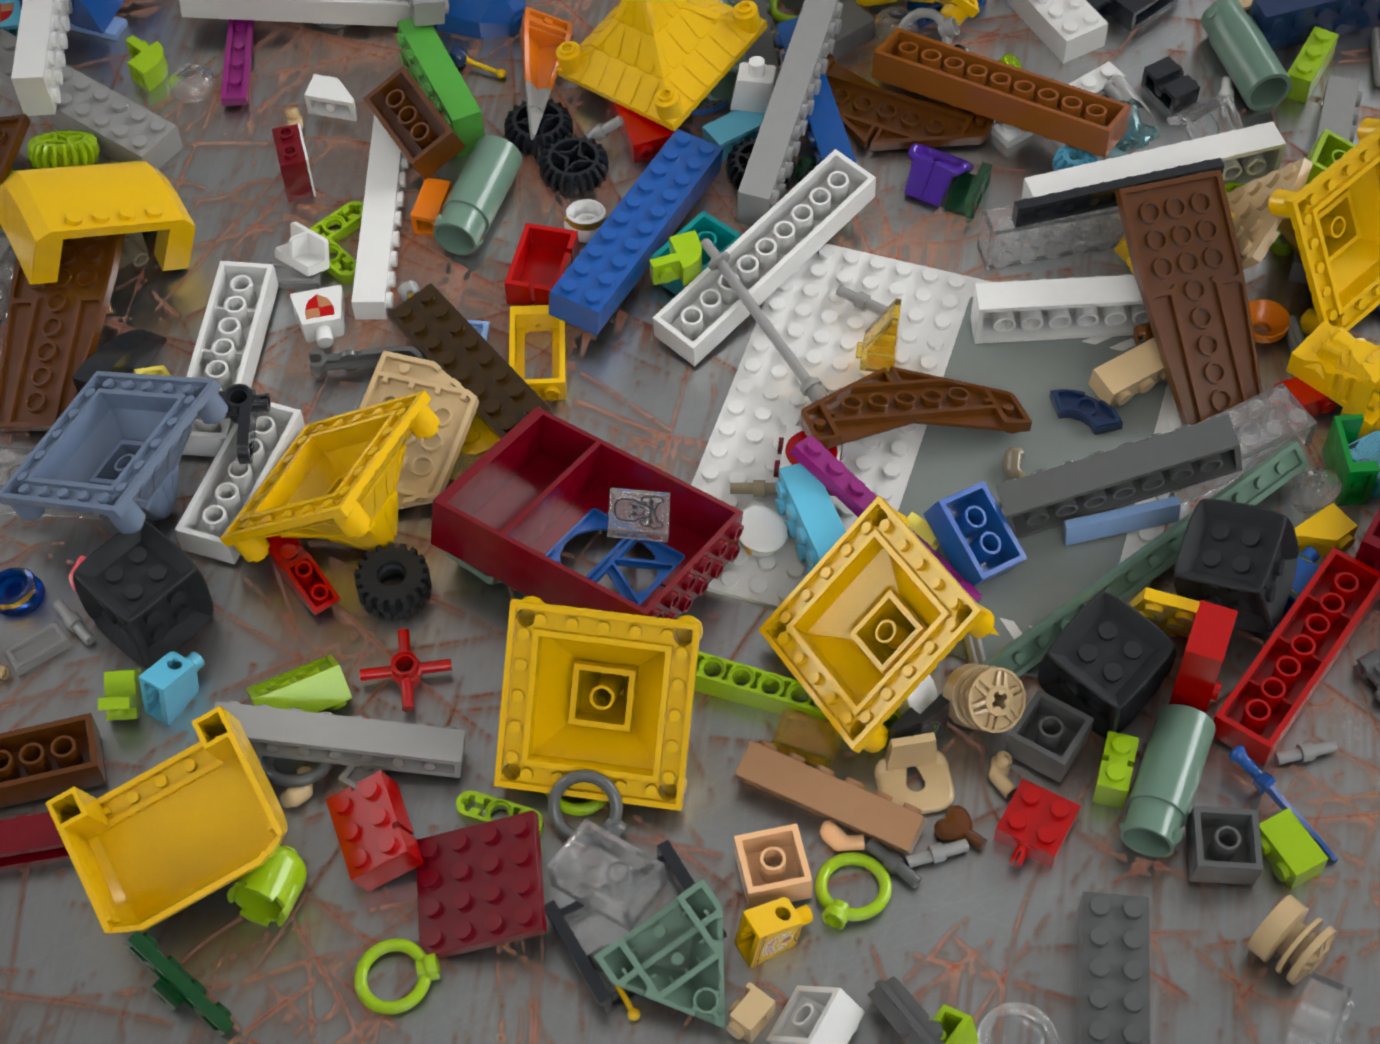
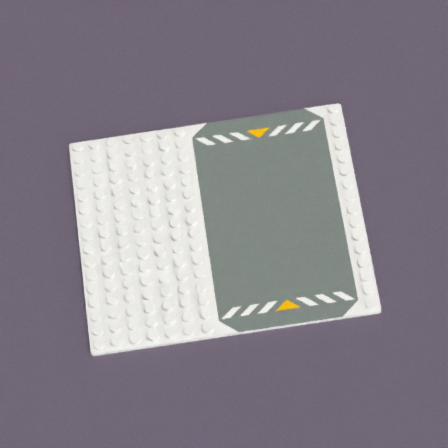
M827 243L765 300L762 307L764 314L811 377H818L822 382L821 387L827 395L883 367H886L889 372L890 366L1004 390L1013 393L1017 397L1032 421L1030 431L1011 434L1005 431L913 423L843 444L841 462L876 496L879 495L884 498L892 508L906 517L911 512H914L926 520L923 513L939 500L981 481L986 483L994 499L1000 501L996 485H1000L1005 480L1010 479L1003 471L1004 454L1010 447L1023 449L1025 458H1022L1020 468L1029 476L1039 469L1048 470L1058 467L1061 463L1068 460L1077 461L1087 458L1090 454L1097 451L1106 452L1116 449L1119 445L1126 442L1135 443L1145 440L1148 436L1155 433L1165 434L1174 431L1182 423L1169 382L1162 380L1156 383L1148 392L1135 394L1124 405L1119 406L1117 404L1112 408L1123 422L1122 429L1094 434L1089 426L1079 420L1058 418L1049 397L1050 391L1059 389L1078 390L1100 401V398L1088 385L1093 369L1135 348L1137 345L1133 335L974 344L970 317L975 283L991 281ZM839 285H842L857 293L862 291L870 295L872 300L889 307L888 313L883 317L868 309L863 311L853 306V302L836 295ZM757 322L691 485L741 511L749 506L761 505L777 512L775 499L778 498V494H766V497H753V494H730V483H753V480H766V483L777 482L779 478L773 477L775 460H781V454H777L779 437H785L786 425L801 426V410L812 404L808 396H804L801 393L800 380ZM1169 492L1124 507L1172 497L1173 492ZM830 496L844 529L847 531L858 517L836 496ZM1002 507V508H1001V512L1003 513V515H1004V517H1005V513H1004V510H1003V507ZM781 515L784 522H786L784 515ZM1165 524L1065 546L1062 539L1063 525L1017 539L1028 558L1011 571L975 587L983 596L978 604L990 610L995 620L990 634L981 638L986 660L1163 533ZM787 536L784 545L774 555L768 557L749 555L740 548L735 561H729L724 567L721 576L718 579L714 578L709 583L706 591L777 609L805 578L807 566L804 561L800 562L797 557L794 538L790 539ZM939 546L936 552L950 564L942 547ZM1150 582L1124 600V602L1127 604L1131 602L1145 587L1149 588ZM963 639L955 645L948 655L968 660ZM1041 662L1023 675L1038 678Z

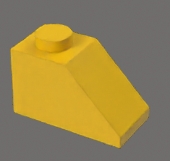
M1331 503L1294 528L1299 552L1306 546L1316 549L1320 556H1327L1333 547L1344 552L1354 544V535L1358 525L1334 503Z

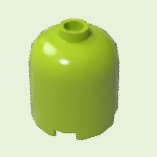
M279 845L275 854L263 865L234 881L227 892L229 903L235 901L242 908L239 914L251 922L264 927H268L270 922H276L280 927L287 920L306 884V865L292 847Z

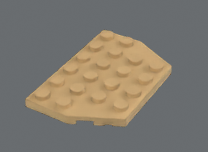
M1307 158L1289 163L1279 170L1272 171L1266 176L1254 179L1250 183L1226 193L1230 211L1234 214L1232 219L1241 253L1243 270L1259 264L1268 252L1269 247L1280 234L1276 229L1283 218L1271 215L1268 207L1269 198L1277 189L1299 191L1305 186L1313 165Z
M383 350L359 409L425 390L431 398L428 405L440 420L439 430L431 438L417 439L411 433L405 443L407 449L396 487L399 510L432 503L446 489L480 402L477 396L468 389H465L455 378L449 376L435 361Z

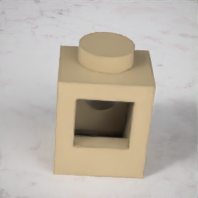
M748 982L745 986V997L737 998L729 1009L728 1013L730 1015L729 1022L726 1024V1030L736 1039L740 1040L743 1038L751 1044L774 1017L776 1001L751 982Z

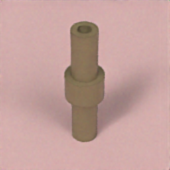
M753 480V483H730V494H753V497H766V494H777L775 483H766V480Z

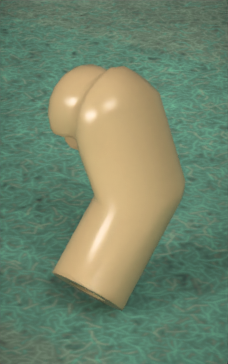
M999 751L990 761L988 777L1002 795L1008 799L1017 790V787L1008 778L1013 759L1008 752Z

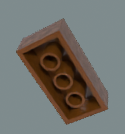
M404 66L363 98L410 164L425 180L466 147L419 83Z
M91 713L0 733V808L60 795L74 786L82 790L106 784L100 731Z

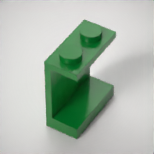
M1363 414L1334 416L1322 449L1337 506L1367 504L1379 473L1377 461L1353 462L1348 444L1357 440L1364 421Z

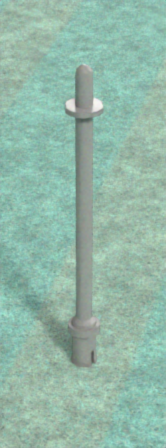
M703 239L701 241L702 248L711 259L708 263V268L712 271L718 269L800 380L801 393L804 396H808L812 403L828 396L821 387L822 382L818 377H811L728 265L727 262L730 259V254L726 251L720 253L710 239Z

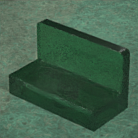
M982 162L977 175L967 172L959 175L945 203L944 210L974 219L991 181L992 164Z

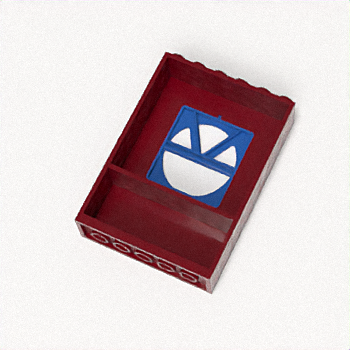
M536 407L432 501L431 544L526 596L540 598L546 604L676 620L682 612H688L693 600L698 595L702 596L706 592L709 583L714 578L718 579L721 576L724 567L729 561L734 562L740 552L738 541L744 530V525H742L744 512ZM656 495L664 499V503L659 504L655 512L659 522L664 524L661 529H651L650 527L640 525L639 521L643 519L635 522L621 521L614 515V504L620 498L635 499L640 503H643L640 499L646 496ZM643 498V501H646V504L650 506L649 501L651 499ZM652 498L654 501L653 508L655 509L658 502H662L661 498ZM620 500L616 504V514L620 519L636 520L638 516L641 518L647 517L650 514L649 507L638 504L633 500ZM631 505H637L638 508L633 510ZM639 505L644 507L645 515L639 516V514H643V508H640ZM633 511L637 512L638 514L637 516H630V514H632ZM652 511L651 517L654 524H651V527H661V524L657 523ZM646 518L645 521H642V524L649 525V518ZM590 531H612L626 535L586 577L561 564L560 554L564 545L579 534ZM637 542H641L651 551L655 560L623 556ZM617 566L657 570L658 575L651 586L642 592L635 593ZM606 573L621 595L598 584Z

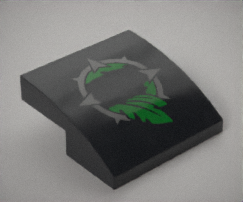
M940 694L921 714L910 707L890 727L889 742L890 739L913 737L914 735L934 732L937 741L946 733L950 701Z

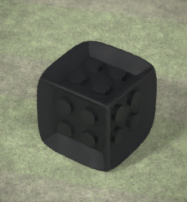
M1220 499L1200 500L1188 522L1176 558L1174 587L1177 595L1196 601H1207L1238 611L1233 628L1252 632H1273L1282 617L1297 570L1299 546L1292 522L1284 514L1264 507Z
M145 521L143 527L135 533L123 534L118 532L85 558L73 573V583L76 592L90 618L111 642L134 662L145 668H150L167 653L175 652L208 623L214 612L213 601L207 583L193 561L168 537Z
M1101 591L1084 605L1055 638L1041 660L1038 683L1047 694L1093 717L1094 721L1091 730L1106 738L1108 730L1120 733L1153 697L1173 667L1177 648L1173 641L1158 626L1132 606L1111 593Z

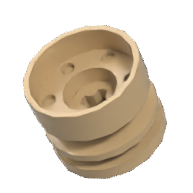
M978 663L964 664L951 673L943 689V696L950 701L948 716L956 724L989 733H1002L1013 728L1021 719L1026 706V692L1022 681L1014 672L1003 667Z
M1290 894L1264 919L1251 937L1247 948L1264 962L1279 954L1281 958L1277 963L1275 971L1282 974L1292 965L1293 967L1289 971L1286 980L1295 985L1303 977L1311 974L1323 961L1330 950L1329 948L1337 935V931L1329 926L1317 935L1324 923L1320 917L1311 921L1307 926L1303 924L1309 909Z

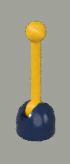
M454 45L449 52L456 67H462L468 63L494 73L500 79L506 77L504 69L497 70L469 59L467 51L462 47Z

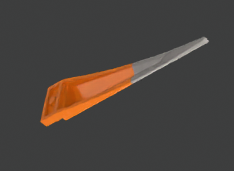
M525 6L522 14L520 41L530 138L533 140L557 76L555 68L559 65L556 56V49L563 42L570 41L572 23Z

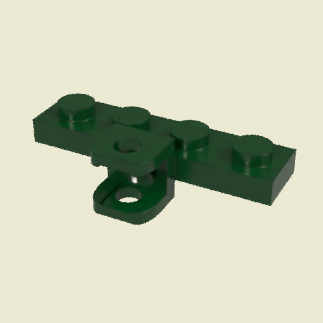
M136 931L124 943L159 978L150 987V991L170 1010H176L184 1002L219 1036L226 1034L235 1023L230 1019L232 1016L231 1012L218 1001L214 1004L206 996L208 993L207 989L198 980L194 979L174 957L169 955L166 958L157 949L160 945L150 934L144 932L142 935L139 931Z

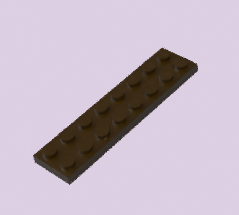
M432 283L387 313L390 321L423 354L426 360L435 361L441 366L443 371L477 396L480 403L476 414L499 439L505 436L536 407L553 414L551 408Z

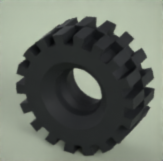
M388 543L387 549H383L382 545L375 547L376 553L374 554L369 550L365 554L366 561L360 559L358 562L359 569H355L354 573L361 605H364L365 610L369 614L373 611L374 617L378 619L385 615L386 621H393V616H398L399 620L405 619L404 614L408 612L411 617L417 614L416 607L424 608L426 605L425 599H430V589H432L429 568L422 553L418 555V551L414 547H411L408 551L407 544L400 543L399 548H395L394 543ZM398 574L404 576V580L395 586H386L381 583L389 575Z

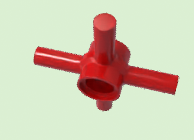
M402 628L397 631L399 652L391 658L390 666L360 669L359 673L361 681L391 678L401 688L402 711L412 712L415 709L413 688L420 683L421 675L452 671L451 659L420 662L417 656L411 652L410 631Z

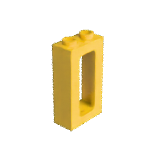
M549 305L510 306L509 365L542 400L567 399L566 322L549 315ZM550 331L552 333V378L525 379V335L528 332Z

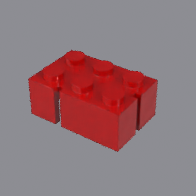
M525 223L504 282L507 304L515 306L549 305L551 289L580 253L578 231Z
M381 770L357 782V789L349 786L326 799L350 879L367 892L424 863L417 840L411 836L414 832L398 784Z

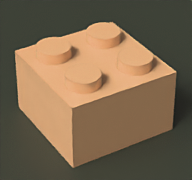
M797 823L734 836V855L748 909L782 897L788 898L790 902L812 898L813 880Z

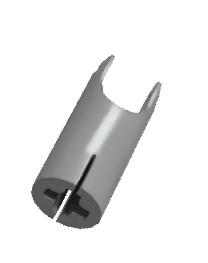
M1113 76L1110 78L1111 81L1108 80L1105 83L1103 91L1109 98L1131 105L1129 122L1133 126L1138 127L1131 119V114L1136 109L1143 108L1152 116L1147 105L1122 76Z

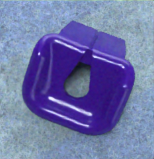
M912 144L908 151L912 164L904 194L940 206L953 177L959 176L964 172H972L974 166L969 161L922 144Z

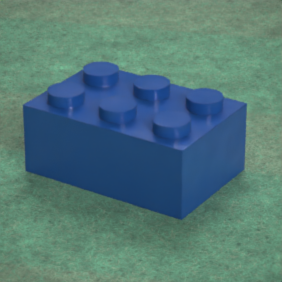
M984 481L939 500L923 513L952 567L967 582L972 584L974 588L1011 571L1028 558Z

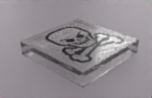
M610 487L607 537L668 542L670 493Z

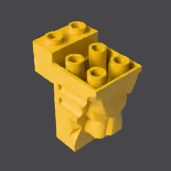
M1323 321L1291 353L1286 371L1341 405L1343 409L1340 415L1363 414L1364 421L1358 434L1359 439L1374 431H1380V345L1377 346L1367 342L1364 338L1355 339L1344 328H1337Z

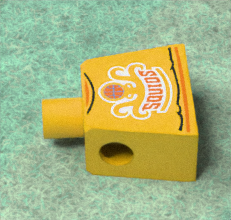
M786 897L743 911L734 944L750 969L793 947L797 943L802 927L813 922L812 912L806 904L794 908Z

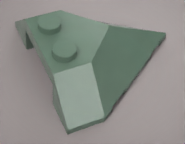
M702 878L649 919L594 955V958L612 984L726 1029L723 911L721 903Z

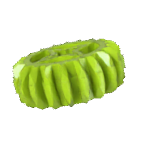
M80 130L50 131L49 133L34 136L27 143V156L30 164L37 169L92 165L98 161L100 152L97 137L87 131L81 132Z

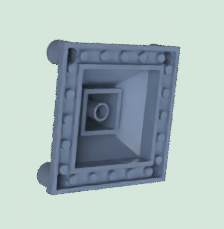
M96 371L0 490L1 504L10 505L23 521L39 519L44 514L45 508L107 515L120 533L132 534L139 531L143 527L145 518L151 520L166 519L172 513L176 503L179 483L178 463L193 429L192 423L198 416L205 424H217L226 417L228 406L218 393L221 386L216 379Z

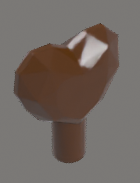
M959 805L950 806L946 811L945 818L938 820L934 825L935 834L940 839L954 842L966 839L967 842L978 850H982L987 843L984 837L973 830V822L969 813Z

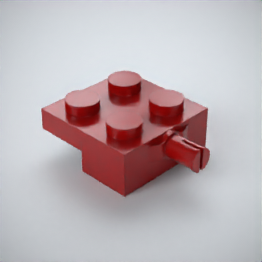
M1022 779L996 827L994 840L1014 850L1009 863L1014 866L1016 862V868H1021L1026 856L1052 868L1080 812L1081 805Z

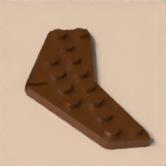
M827 55L826 59L829 61L826 76L846 132L864 149H866L874 133L876 135L870 144V151L909 149L915 143L929 147L982 144L987 140L992 131V126L997 122L994 119L976 115L973 112L953 107L944 102L917 100L879 88L834 62V56Z
M890 366L889 372L886 367H883L804 407L801 410L800 424L806 436L812 435L826 449L913 423L1005 431L1011 434L1030 431L1032 421L1017 397L1011 392Z

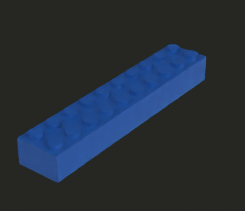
M676 129L551 289L549 315L594 335H598L650 266V257L668 242L669 237L674 234L721 171L723 147Z

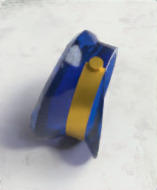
M16 567L0 572V614L7 617H23L39 608L44 600L45 586L31 570Z

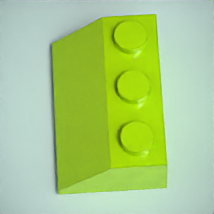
M331 654L245 688L254 706L263 704L272 708H297L305 712L314 713L327 708L330 711L342 708L347 704V700L352 699L340 664Z

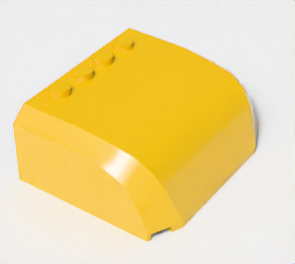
M130 161L15 170L0 185V223L30 285L58 281L63 239L157 231L154 256L162 271L187 269L189 267L196 226L169 180L148 162Z
M218 706L191 721L200 742L105 795L95 798L74 786L45 802L104 933L143 932L263 865L275 854L286 835L288 828L283 810L239 719L223 707Z

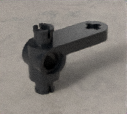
M234 384L226 390H219L218 393L228 406L224 419H231V421L238 424L239 464H252L257 412H270L269 393L256 395L255 389H250L245 384Z

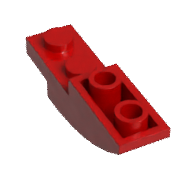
M280 535L266 538L270 542V547L268 548L270 560L291 589L314 615L341 601V598L310 553L305 552L296 538H282Z

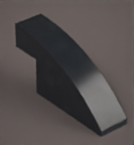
M1178 0L1086 1L1104 19L1111 17L1131 32Z
M144 329L127 331L114 337L96 350L73 375L72 379L76 390L80 392L96 371L133 373L134 369L148 367L166 343V337Z

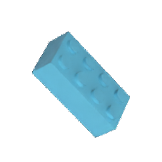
M801 463L779 469V481L775 482L778 498L775 499V506L778 514L785 517L788 537L790 539L794 538L797 557L800 562H805L807 575L846 531L825 486Z

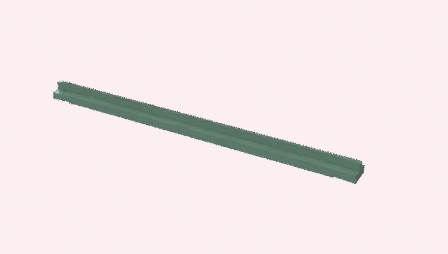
M1290 441L1210 499L1256 505L1310 465L1298 441ZM1193 511L981 664L1006 668L1014 672L1018 677L1041 662L1059 633L1095 595L1101 591H1106L1124 601L1174 565Z

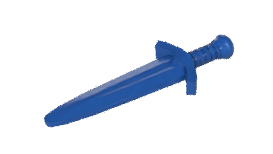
M1244 746L1234 747L1229 753L1230 760L1240 764L1244 771L1254 779L1253 785L1261 795L1266 792L1283 811L1289 808L1321 850L1336 863L1338 858L1319 834L1273 785L1276 782L1274 776L1266 771L1262 772L1251 761L1252 759L1247 755Z

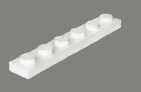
M1107 62L1069 83V85L1104 95L1103 87L1108 80L1111 81L1110 78L1120 75L1125 79L1126 75L1112 63ZM997 123L992 126L991 134L1007 149L1035 134L1005 123Z

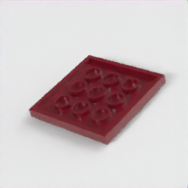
M534 810L417 839L424 861L422 865L416 867L419 946L426 955L436 953L437 958L442 959L547 933L539 815Z

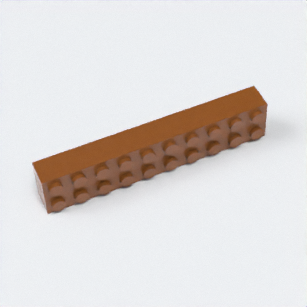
M897 28L873 54L872 78L901 87L909 92L927 96L929 99H936L953 107L968 110L976 115L994 119L999 123H1005L1020 128L1023 131L1038 134L1046 139L1067 144L1069 147L1090 152L1095 156L1106 158L1127 132L1131 105L901 28Z

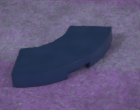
M1059 389L1050 391L1049 397L1058 418L1079 420L1089 426L1094 434L1122 429L1123 422L1120 416L1102 399L1098 401L1085 395V392L1078 390Z

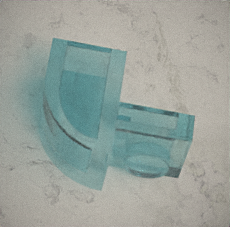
M1120 100V102L1131 105L1127 132L1115 146L1123 152L1133 148L1148 146L1150 141L1159 137L1158 128L1141 123L1138 104Z

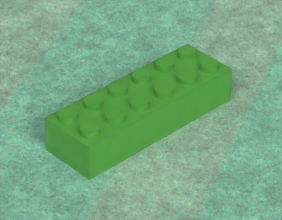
M412 17L397 22L399 33H396L395 36L402 50L398 53L402 66L408 67L407 71L419 83L466 147L456 156L461 157L470 154L478 139L485 136L481 109L433 25L414 26Z

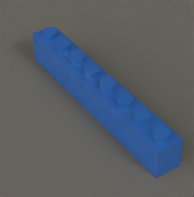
M799 16L776 24L779 34L775 35L778 49H784L785 51L781 55L783 61ZM821 74L819 79L822 80L819 94H814L812 99L815 100L812 115H807L806 121H808L807 127L810 126L812 130L807 133L812 148L817 146L819 150L814 153L817 163L820 164L836 149L857 164L826 74Z

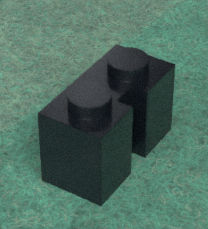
M1170 56L1144 67L1141 87L1171 117L1196 106L1200 86L1189 75L1184 76L1182 67Z

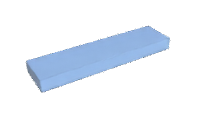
M1178 496L1068 519L1063 523L1062 539L1065 546L1178 522L1181 502Z

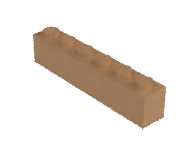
M750 740L735 772L739 781L824 819L833 820L842 827L858 834H863L869 839L873 838L878 843L905 855L912 854L926 824L925 817L921 815V809L909 803H904L903 807L891 802L893 798L890 795L879 790H875L874 794L862 789L864 786L862 783L852 778L846 777L845 781L834 777L835 772L825 766L817 765L816 768L805 764V758L795 753L789 752L788 756L777 752L778 747L768 741L761 740L760 743Z

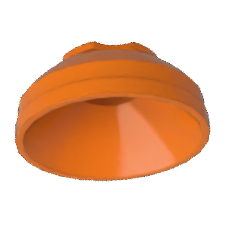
M1256 299L1248 302L1252 328L1263 326L1269 331V333L1261 335L1253 329L1255 342L1273 343L1285 336L1290 326V316L1282 305L1268 299Z

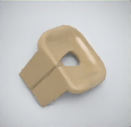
M934 732L914 735L913 737L907 736L890 739L885 752V758L879 760L875 766L874 775L878 790L890 795L893 798L891 802L902 807L904 803L916 806L922 810L921 815L947 809L954 800L955 789L946 757L941 751L937 750ZM915 766L925 783L921 791L914 792L907 787L906 776L908 767Z

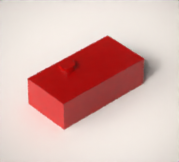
M1200 601L1169 704L1187 705L1206 714L1210 699L1217 701L1222 683L1217 682V678L1238 611L1207 601Z

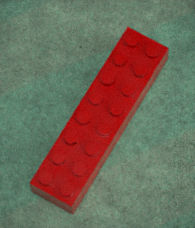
M1335 547L1332 548L1215 715L1213 720L1216 726L1214 738L1231 748L1244 746L1249 758L1265 766L1379 598V571Z

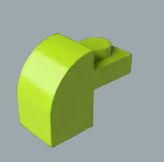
M132 35L125 40L131 59L127 62L133 82L150 92L161 84L168 75V65L164 50L158 41L149 45L146 41H141Z
M695 230L670 236V254L650 259V277L653 285L680 279L684 287L701 273L702 245Z
M141 669L103 672L105 696L97 698L98 711L106 710V721L138 719L142 703L139 682Z

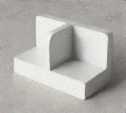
M298 222L291 223L289 243L274 248L275 258L308 277L329 269L328 239Z

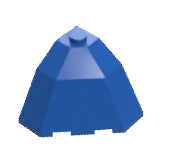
M448 0L449 14H445V24L434 25V28L437 31L476 39L510 36L520 30L522 14L527 4L525 0Z

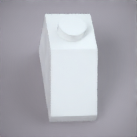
M314 74L304 94L308 114L357 121L355 101L339 78Z

